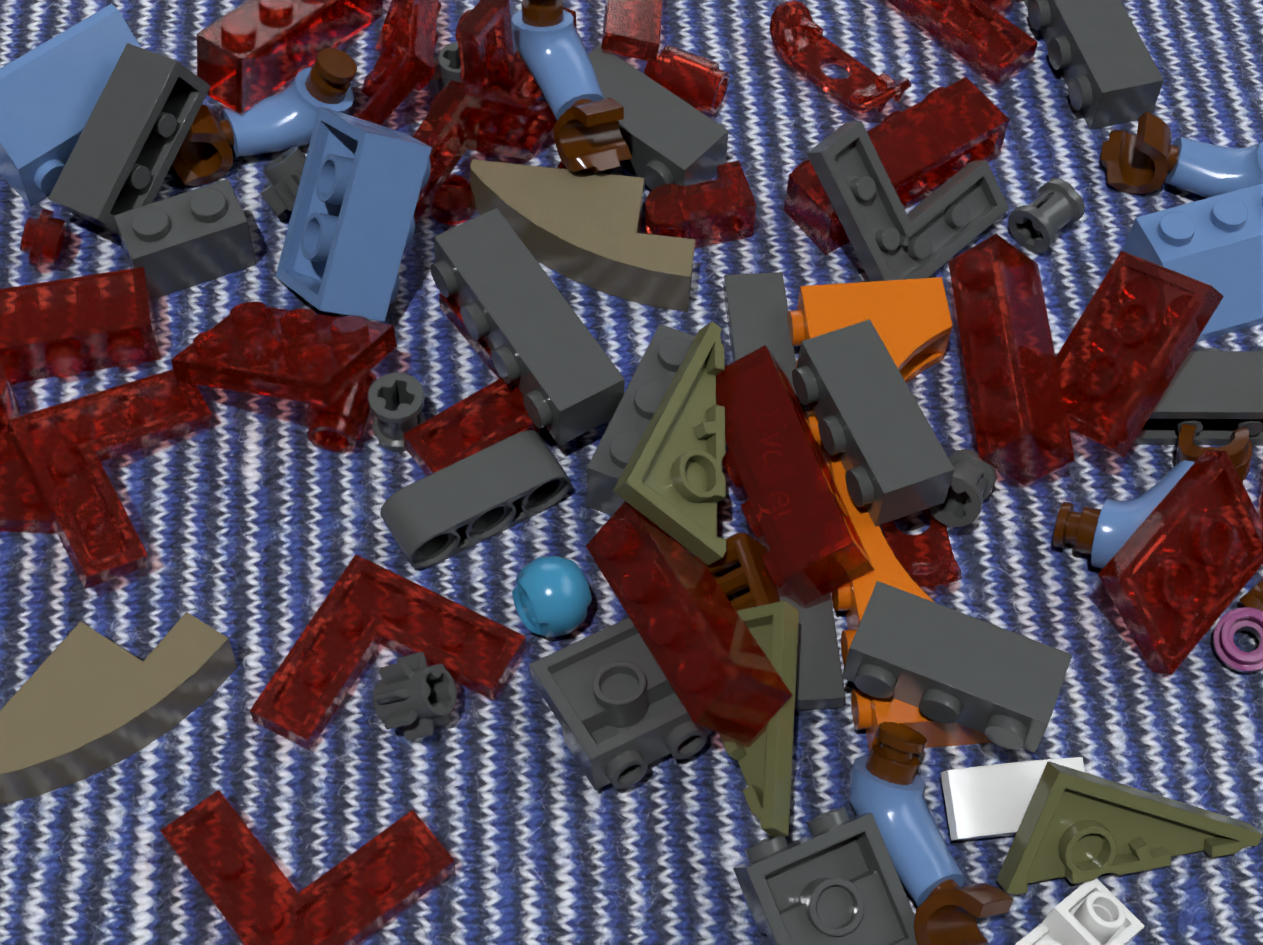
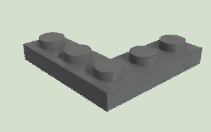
M862 121L846 122L806 153L870 282L928 278L1009 210L987 160L971 161L909 213H906Z

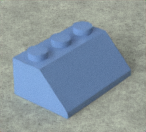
M112 3L0 68V175L30 206L51 194L126 44L129 43L141 48L121 13Z
M319 106L275 277L320 311L385 322L389 304L395 300L398 294L400 283L398 271L405 247L410 244L414 235L415 219L413 215L419 193L427 184L430 176L431 162L429 156L432 147L408 134Z
M1263 183L1135 218L1119 261L1171 350L1263 324Z

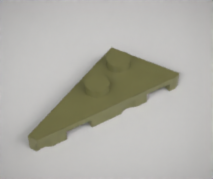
M713 321L698 331L613 489L614 493L707 565L723 558L726 552V539L717 537V502L726 498V478L722 472L721 465L722 459L725 456V407L716 405V375L725 370L724 346L720 336L722 328Z
M786 601L678 623L680 639L691 647L701 672L695 676L699 685L711 700L712 717L728 756L738 761L748 785L743 790L750 811L757 815L761 823V829L772 838L789 836L799 610Z
M1048 761L996 881L1007 893L1018 895L1028 893V884L1066 877L1072 884L1095 880L1100 875L1106 873L1124 875L1171 866V857L1205 851L1212 858L1235 854L1245 847L1258 846L1263 834L1248 822Z

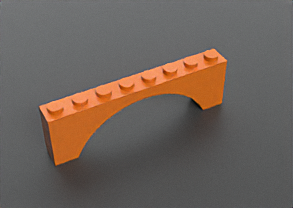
M942 277L800 286L797 310L788 311L787 314L792 346H799V349L801 341L870 319L906 384L924 370L944 359L953 327ZM809 404L810 410L805 411L804 421L808 447L817 448L819 463H814L813 465L816 500H826L828 517H823L822 520L823 547L826 555L835 554L838 572L833 573L831 578L832 600L835 611H845L848 630H843L841 634V651L845 667L849 648L877 581L929 601H934L911 579L896 559L882 534L880 526L875 527L865 506L858 507L852 500L846 484V471L837 454L830 455L826 451L819 434V420ZM859 688L852 690L851 710L853 723L856 730L865 729L869 753L874 744L882 743L877 739L876 733L880 723L883 722L902 724L920 732L927 739L925 748L993 743L982 732L956 722L946 724L934 721L925 716L918 707L895 698H877L862 692Z

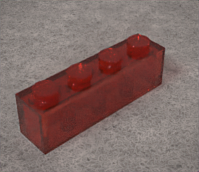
M248 0L197 33V76L211 86L207 93L208 96L239 114H243L293 79L298 72L313 65L319 51L325 48H337L382 16L383 0Z
M964 77L946 88L939 87L934 89L924 100L904 111H895L889 114L879 125L868 130L867 133L906 210L931 195L971 161L987 160V162H990L999 157L1010 119L967 77ZM810 160L800 163L789 174L784 211L813 243L827 255L850 242Z
M994 234L951 259L948 263L979 458L1024 486L1075 461L1038 264L1002 237Z
M144 267L0 289V388L11 387L19 382L50 377L68 378L81 372L112 367L130 368L143 362L161 360L154 300Z
M764 345L725 366V370L716 375V405L725 407V442L729 449L725 453L722 462L737 488L744 486L749 500L742 503L741 508L755 535L758 538L762 536L766 538L770 551L762 554V559L775 585L779 589L789 586L806 605L873 571L874 567L788 375L768 347Z
M624 501L586 545L587 549L693 722L748 744L793 696L704 562Z

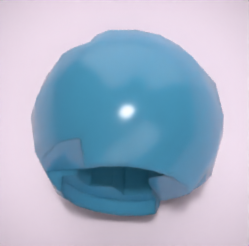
M556 555L538 557L521 569L516 578L517 586L512 591V597L521 621L530 632L548 638L564 636L583 623L587 617V607L592 602V597L587 580L574 561Z

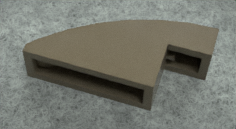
M472 159L470 166L472 205L481 215L498 208L538 262L573 281L608 295L647 306L688 312L696 239L640 233L645 178L586 171L571 172L568 169Z
M186 612L147 658L141 661L80 621L0 710V805L40 796L84 780L132 756L169 732L202 705L237 669L229 638Z

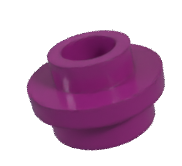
M1241 607L1229 611L1218 621L1213 633V646L1218 658L1229 668L1244 673L1257 672L1263 669V611L1250 607ZM1240 631L1252 632L1258 639V648L1250 652L1240 650L1234 643V635Z

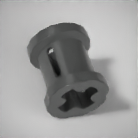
M1052 178L1038 189V197L1028 206H1019L1010 214L1008 219L1010 232L1016 241L1029 251L1036 253L1046 252L1055 242V234L1065 225H1072L1084 215V202L1071 184L1062 179Z
M393 372L381 376L374 381L368 393V403L371 412L375 415L372 423L373 434L378 439L381 447L394 452H404L411 447L418 446L422 443L427 433V420L421 413L425 399L422 385L415 377L406 373Z
M971 449L957 450L949 455L948 458L955 471L945 503L928 508L933 517L944 525L962 527L974 522L982 510L983 500L990 495L993 485L997 480L996 469L990 459Z

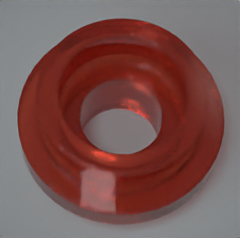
M43 209L39 219L28 217L20 251L30 253L29 266L39 268L42 263L55 266L59 259L67 221L55 218L54 212L51 210Z

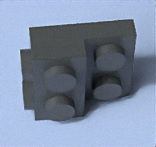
M646 609L529 664L532 681L562 726L564 742L594 790L610 783L617 789L630 787L643 778L648 770V764L670 753L676 759L691 757L705 745L708 738L707 735L713 733L711 700Z
M845 806L830 810L806 822L811 832L810 835L787 844L785 837H768L746 847L744 850L749 861L733 868L760 934H767L771 945H918L914 931V912L872 813L855 814L849 817Z

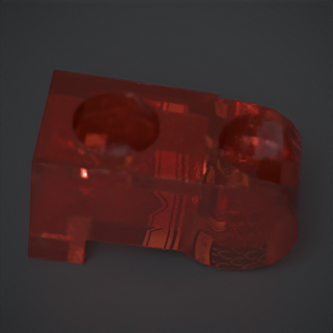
M734 161L717 165L716 179L688 186L674 183L663 184L654 188L648 194L645 201V234L696 239L695 249L753 237L756 202L740 162Z

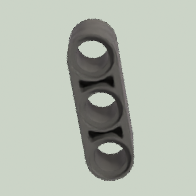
M527 430L510 436L400 489L385 501L381 507L380 515L411 566L417 569L427 568L551 508L568 493L571 481L539 432Z

